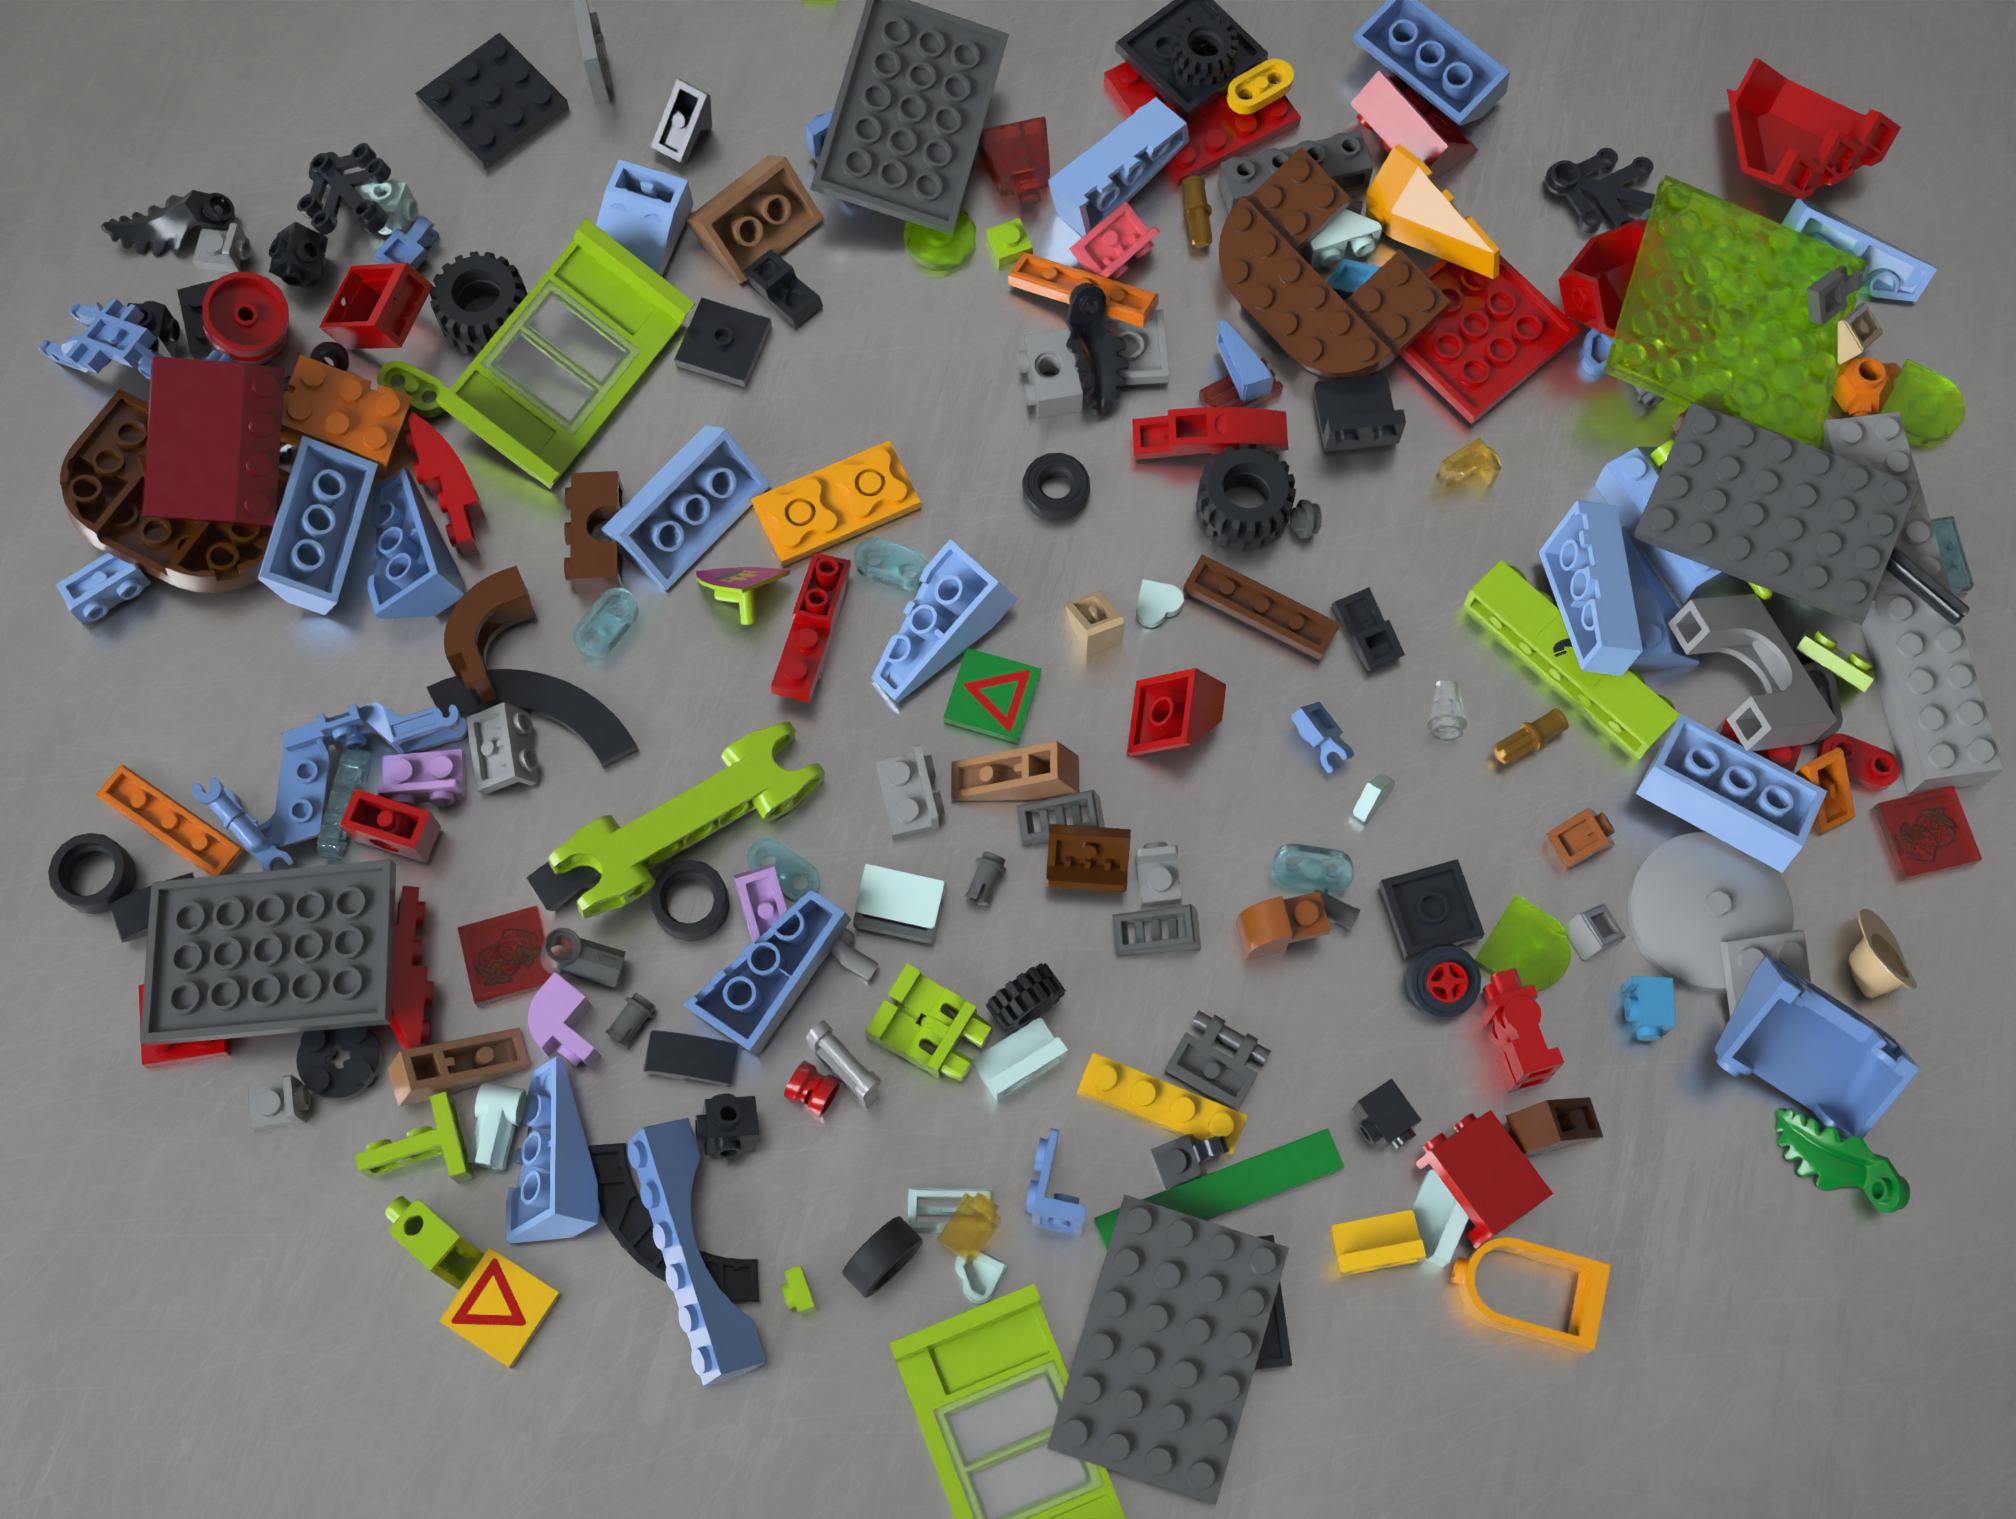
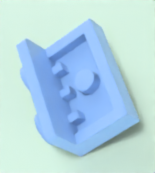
M106 553L55 586L67 602L70 612L84 626L90 621L104 617L108 610L122 601L136 597L143 588L152 583L136 563L129 564Z

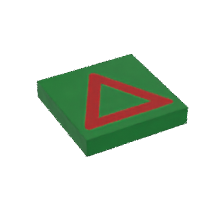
M966 648L943 716V722L1019 744L1041 676V668Z

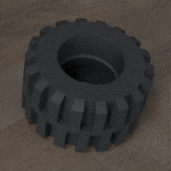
M478 251L470 252V257L467 258L459 255L455 257V263L451 265L447 262L441 267L444 273L436 274L433 279L435 286L430 291L432 299L430 303L444 336L448 338L450 344L455 348L460 346L461 351L467 354L475 350L476 355H478L528 293L518 269L514 265H510L508 259L500 256L496 260L494 253L485 252L484 256H479ZM494 296L498 298L491 307L483 311L470 312L465 310L469 303L479 297Z
M1248 443L1240 444L1238 450H1234L1231 445L1224 448L1223 456L1216 453L1211 457L1210 464L1204 466L1202 476L1200 477L1196 513H1199L1198 520L1201 526L1208 525L1206 533L1212 539L1218 536L1220 537L1219 544L1227 547L1229 542L1233 543L1236 550H1243L1244 545H1250L1251 550L1259 549L1261 541L1268 545L1274 541L1275 534L1278 536L1282 534L1290 518L1296 489L1294 488V475L1288 474L1290 466L1286 461L1278 462L1279 454L1273 450L1267 454L1264 452V446L1256 445V449H1248ZM1246 486L1261 493L1266 502L1255 508H1243L1232 503L1225 495V492L1234 487Z

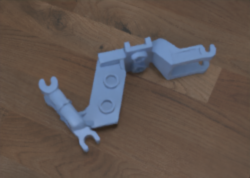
M113 297L105 307L99 302H96L93 307L85 304L81 306L75 302L68 312L81 323L90 325L82 335L67 338L63 344L54 341L50 343L45 339L38 348L49 359L85 373L92 371L98 374L111 360L132 368L138 363L140 365L137 369L149 380L151 379L152 357H164L156 351L148 350L157 338L147 328L138 325L145 315L136 305L124 306L118 299ZM215 349L206 359L209 361L235 362L228 354L224 353L222 355Z
M371 702L361 708L356 704L348 705L349 712L327 718L323 713L316 716L317 722L282 732L281 736L284 744L275 813L267 822L259 826L258 821L255 818L252 819L239 805L238 796L232 790H226L225 792L224 785L217 778H211V790L208 793L199 783L193 784L192 792L194 797L200 803L209 806L210 810L224 822L223 826L226 829L229 828L246 848L256 856L263 865V871L274 870V864L279 860H285L291 868L297 867V862L290 854L279 849L322 835L331 764L329 755L330 745H334L337 749L343 747V750L357 749L366 745V740L376 737L375 732L400 754L417 753L452 741H460L468 735L466 720L461 717L457 707L453 704L450 705V716L444 718L443 713L438 707L429 708L407 716H400L379 702ZM459 725L457 730H453L454 727Z

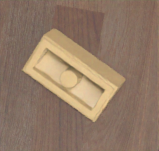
M1864 302L1856 306L1838 322L1837 358L1839 365L1864 352L1883 334V330L1868 305Z

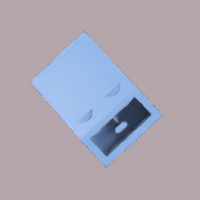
M619 159L605 190L596 226L662 277L686 223L685 219L688 218L694 205L689 182L680 177Z

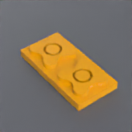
M890 440L751 498L752 506L782 567L922 508L921 501Z

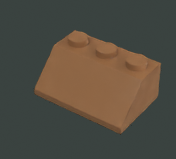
M767 155L685 220L705 251L738 283L742 284L747 280L743 273L744 269L770 249L779 255L822 221L824 217L787 158Z

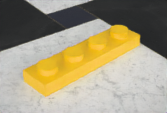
M1094 1052L1077 1089V1094L1177 1135L1193 1134L1197 1143L1214 1136L1220 1137L1224 1135L1230 1152L1225 1154L1231 1157L1248 1116Z

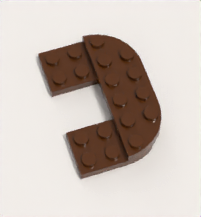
M1300 147L1248 198L1243 195L1230 211L1222 228L1219 242V262L1222 275L1228 288L1241 305L1286 353L1305 370L1326 378L1366 376L1391 363L1453 304L1401 249L1346 301L1330 287L1299 252L1353 201L1327 172Z
M119 389L71 446L61 467L60 485L69 518L74 527L88 542L129 564L136 563L141 570L185 590L202 593H220L240 589L258 581L273 527L255 528L142 516L144 477L136 456L146 453L149 403ZM279 468L276 517L290 475L289 472Z

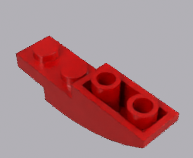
M1202 407L1168 410V416L1132 419L1133 449L1136 460L1212 453V456L1219 453L1223 456L1224 448L1232 445L1234 450H1238L1240 444L1248 443V449H1256V445L1264 446V452L1289 450L1287 414L1284 411L1243 407Z
M414 412L406 414L410 429L404 430L406 442L411 453L416 451L419 462L413 463L419 485H427L432 497L437 496L443 514L449 513L451 524H447L445 527L451 546H459L465 559L480 555L471 521L486 516L480 498L464 465L443 436L428 422Z
M813 553L792 613L793 623L771 684V694L810 703L817 679H821L845 595L851 560Z
M404 885L399 896L396 924H394L390 1025L403 1050L420 1047V1045L427 1046L430 1021L423 1020L424 1005H432L434 981L427 980L428 967L412 965H418L420 960L422 941L414 940L416 925H423L426 902L418 901L420 887Z

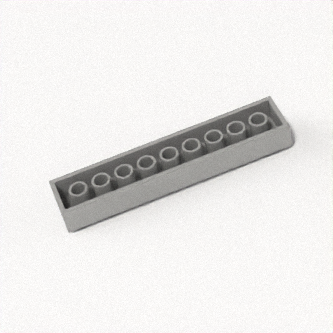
M1891 412L1824 421L1810 441L1811 446L1919 485L1895 545L1952 592L1900 413ZM1885 569L1861 627L1870 660L1873 664L1872 667L1875 672V678L1907 793L1911 795L1985 785L2004 768L1961 621L1956 625L1949 623Z

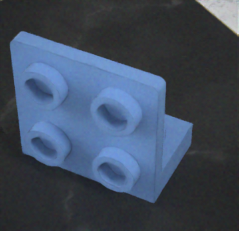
M1051 1128L1049 1138H1040L1034 1171L1041 1172L1039 1181L1032 1179L1030 1181L1025 1212L1032 1213L1031 1225L1081 1236L1087 1206L1079 1205L1080 1199L1068 1194L1055 1193L1054 1198L1046 1197L1059 1136V1130Z

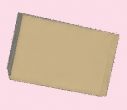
M1100 590L1064 603L1067 615L1086 657L1122 644L1125 624L1123 616Z

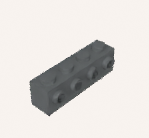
M1361 131L1337 133L1330 138L1317 141L1306 140L1295 146L1282 149L1271 148L1260 154L1247 157L1236 156L1221 162L1218 186L1228 215L1243 195L1248 198L1300 147L1346 193L1368 188L1373 164Z

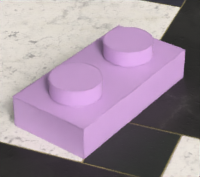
M772 863L733 875L750 937L754 942L768 931L771 925L787 911L775 866Z

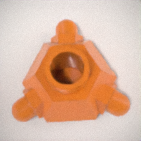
M1873 357L1851 358L1840 365L1838 361L1831 362L1822 359L1814 367L1816 374L1825 378V386L1843 412H1849V415H1852V417L1874 415V413L1879 414L1894 389L1892 384L1894 379L1901 372L1899 365L1896 363H1882Z

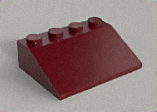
M152 357L142 516L255 528L274 526L276 520L285 369L247 363Z

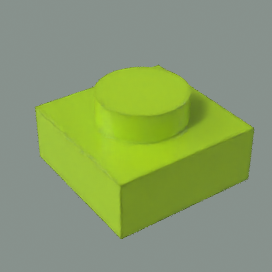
M1020 218L986 229V239L999 267L1019 260L1024 252L1033 255V246Z
M801 1265L784 1271L788 1282L782 1284L781 1289L789 1310L797 1307L802 1317L818 1311Z

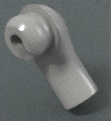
M845 928L830 951L844 967L869 980L875 972L878 963L850 946L855 936L852 931Z

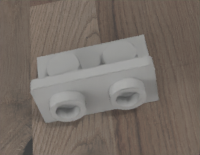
M503 702L466 718L476 790L478 792L488 794L516 782L531 786L539 783L537 771L538 758L534 751L532 738L533 724L527 711Z
M921 744L913 746L914 753L875 761L893 840L939 830L938 816L945 815L940 791L932 793L929 780L936 778L932 756L923 755Z

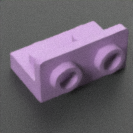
M462 749L382 756L383 785L377 787L378 796L413 807L414 803L430 802V804L437 806H446L453 804L454 800L466 799V760L464 751Z

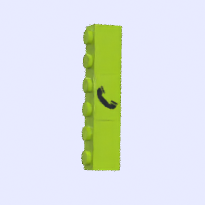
M1501 559L1470 589L1463 605L1639 760L1674 725L1680 714L1675 710L1673 703L1665 696L1657 695L1645 684L1642 676L1635 670L1628 669L1623 676L1581 671L1560 610L1548 594L1536 590L1529 584L1524 574L1518 568L1509 566Z

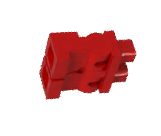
M1516 968L1492 974L1490 977L1491 983L1483 988L1488 1005L1481 1014V1018L1485 1027L1492 1025L1490 1030L1491 1038L1495 1045L1502 1050V1054L1497 1059L1508 1093L1547 1083L1564 1064V1060L1559 1047L1548 1050L1538 1025L1542 1014L1540 1006L1535 1001L1538 994L1534 984L1523 987Z

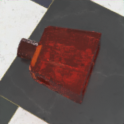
M1045 116L982 129L978 143V153L998 194L1003 197L1017 194L1020 205L1023 207H1031L1039 203L1041 200L1039 189L1048 187V180L1050 179V159Z

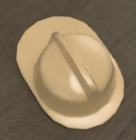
M1866 908L1860 910L1858 919L1864 936L1850 953L1849 962L1853 979L1864 996L1870 999L1876 998L1881 994H1888L1903 985L1912 990L1917 987L1916 981L1908 970L1899 944L1889 927L1873 911Z

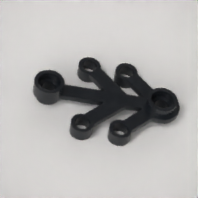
M367 143L357 145L352 150L351 155L339 157L334 152L320 153L312 159L308 174L309 178L313 181L310 193L299 200L297 209L307 219H312L311 225L321 235H327L336 228L338 223L336 217L342 198L353 209L355 223L366 234H375L385 226L388 220L387 212L377 202L363 199L353 188L370 183L381 184L391 174V168L381 158H376V152ZM355 167L365 169L362 171L343 175L345 170L352 169ZM326 187H330L325 207L323 209L322 199Z
M1602 148L1595 156L1578 164L1568 160L1559 161L1552 165L1545 175L1547 188L1555 195L1566 196L1580 216L1578 221L1579 228L1585 233H1595L1598 231L1603 221V215L1598 209L1591 207L1582 192L1596 197L1616 225L1615 228L1635 221L1634 218L1628 216L1619 202L1655 210L1664 221L1679 219L1688 205L1687 195L1679 188H1666L1660 195H1655L1622 186L1633 180L1645 182L1649 179L1654 166L1647 157H1637L1633 160L1632 164L1600 180L1586 177L1596 171L1600 173L1613 171L1618 161V155L1611 148ZM1601 158H1607L1611 163H1605ZM1636 167H1642L1646 172H1640ZM1585 218H1592L1596 223H1589Z

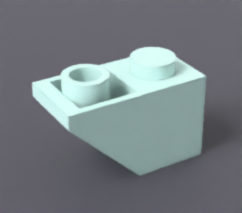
M1345 209L1302 249L1301 253L1312 268L1320 266L1330 267L1338 263L1342 258L1345 259L1354 255L1358 257L1365 256L1377 248L1382 227L1377 221Z

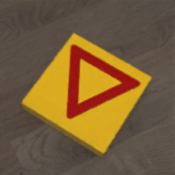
M489 1247L439 1322L512 1369L561 1294Z

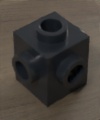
M298 222L292 223L277 233V237L270 246L269 257L272 259L269 273L282 278V281L288 285L301 288L315 279L321 278L327 266V260L324 257L328 237Z
M155 301L128 303L127 307L130 304L136 305L145 315L138 325L147 328L157 338L148 350L156 351L164 357L174 358L177 341L180 336V326L166 305Z
M724 1093L704 1100L702 1115L695 1116V1133L697 1141L704 1140L705 1155L732 1158L744 1152L756 1151L759 1139V1126L755 1096L736 1097L733 1094Z

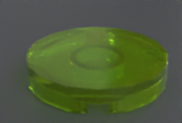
M960 207L952 235L907 221L904 228V245L909 257L919 266L931 271H948L960 267L970 259L976 248V226L974 221L972 222V219L968 216V213Z

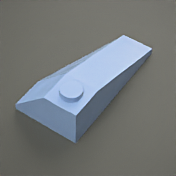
M1798 198L1778 229L1770 256V266L1767 268L1769 275L1798 289L1806 290L1831 270L1834 271L1836 268L1844 265L1847 266L1848 275L1854 274L1859 269L1863 270L1864 285L1852 293L1917 302L1937 271L1935 266L1805 199L1801 200Z
M951 539L925 567L919 579L922 585L914 601H908L903 612L907 616L898 634L891 636L871 677L897 703L990 631L1018 600L1015 595Z

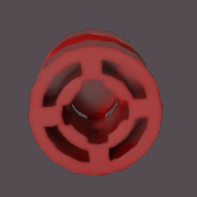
M804 1060L789 1080L784 1097L794 1103L800 1101L808 1105L810 1112L821 1117L833 1102L840 1088L841 1080L830 1074L824 1076L818 1073L815 1065Z

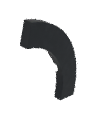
M489 669L488 672L497 698L483 704L476 690L468 692L462 677L458 679L456 676L450 677L426 687L435 706L443 713L444 718L450 716L449 706L452 704L457 707L461 717H465L505 702L524 709L528 713L550 720L553 719L569 728L571 732L586 743L603 767L638 750L635 741L626 727L603 703L583 689L547 674L528 670Z
M626 1143L588 1146L598 1182L600 1213L608 1229L636 1262L655 1277L667 1283V1267L662 1251L654 1242V1226L649 1209L643 1205L641 1195L632 1175L628 1158V1145ZM699 1250L712 1278L733 1304H761L758 1259L726 1258Z

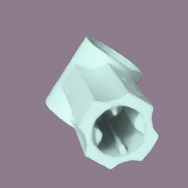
M486 1082L482 1083L475 1103L477 1123L467 1159L469 1164L492 1170H505L515 1126L521 1124L527 1101L526 1089Z

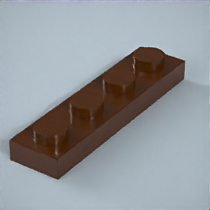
M1203 554L1184 584L1183 591L1320 661L1340 626V623Z

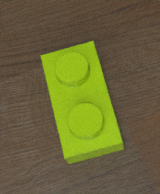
M1807 629L1799 640L1796 649L1865 692L1875 677V672L1870 669L1873 664L1858 653L1852 652L1850 655H1847L1836 648L1838 642L1825 632L1818 630L1814 634Z

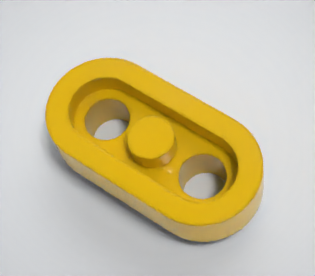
M1274 58L1266 60L1234 78L1228 87L1227 103L1229 107L1236 113L1247 115L1283 97L1292 88L1293 68L1288 62ZM1270 81H1277L1279 84H1272Z

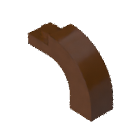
M517 565L492 574L474 585L455 605L446 624L444 632L446 658L457 679L463 678L468 692L476 690L482 704L497 698L486 665V654L489 645L504 629L536 617Z

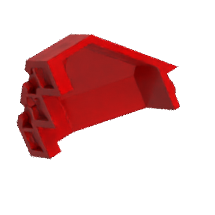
M1754 58L1737 91L1727 89L1741 172L1763 187L1801 200L1813 195L1814 189L1825 184L1832 186L1854 175V170L1864 165L1871 167L1881 162L1901 129L1898 124L1881 112L1870 109L1867 115L1860 114L1785 78L1757 58Z
M1638 219L1590 238L1558 279L1566 316L1664 365L1716 346L1710 310L1690 303L1684 267L1664 260L1659 225Z

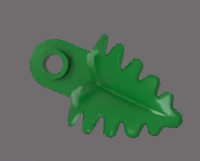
M1785 1108L1778 1109L1777 1117L1779 1122L1776 1130L1778 1132L1783 1131L1778 1139V1143L1780 1146H1790L1784 1153L1786 1160L1792 1161L1802 1158V1162L1797 1168V1173L1800 1176L1805 1177L1819 1174L1816 1184L1824 1191L1850 1186L1860 1187L1865 1191L1873 1206L1883 1213H1894L1897 1210L1903 1209L1908 1204L1910 1187L1907 1180L1898 1174L1888 1157L1874 1154L1861 1137L1851 1136L1843 1141L1837 1129L1832 1126H1828L1821 1132L1819 1124L1815 1119L1809 1118L1806 1123L1803 1113L1797 1112L1795 1115L1792 1108H1788V1110Z

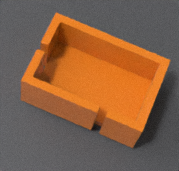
M300 354L288 384V392L285 391L283 396L281 442L298 447L302 436L311 438L377 463L374 476L384 479L406 423V414L410 412L413 397L380 384L377 391L371 389L372 381Z

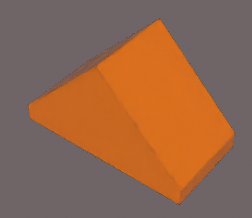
M1836 748L1804 764L1795 773L1827 791L1813 823L1817 831L1824 833L1856 817L1842 749Z

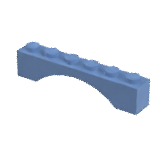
M689 1118L643 1127L627 1141L629 1145L628 1158L632 1167L636 1169L640 1180L641 1200L643 1205L649 1209L654 1226V1242L662 1251L667 1267V1284L675 1293L679 1306V1322L682 1329L687 1332L691 1344L693 1367L700 1375L703 1386L750 1373L767 1362L754 1321L737 1308L719 1289L707 1270L696 1244L691 1221V1193L694 1175L701 1155Z

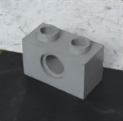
M1068 328L1024 335V350L1018 351L1021 373L1028 372L1030 383L1025 384L1027 402L1029 406L1035 405L1038 419L1082 411L1083 391L1079 373L1075 369V355L1066 347L1067 340L1070 337ZM1052 371L1057 375L1047 377L1044 376L1042 373Z

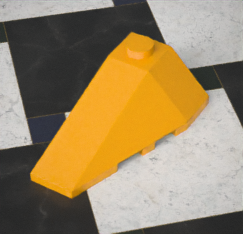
M1400 143L1393 147L1366 192V217L1379 222L1382 232L1391 239L1494 279L1499 276L1500 249L1471 216L1463 218L1458 213L1453 203L1454 196L1447 189L1443 192L1437 189L1428 178L1431 176L1432 171L1424 162Z

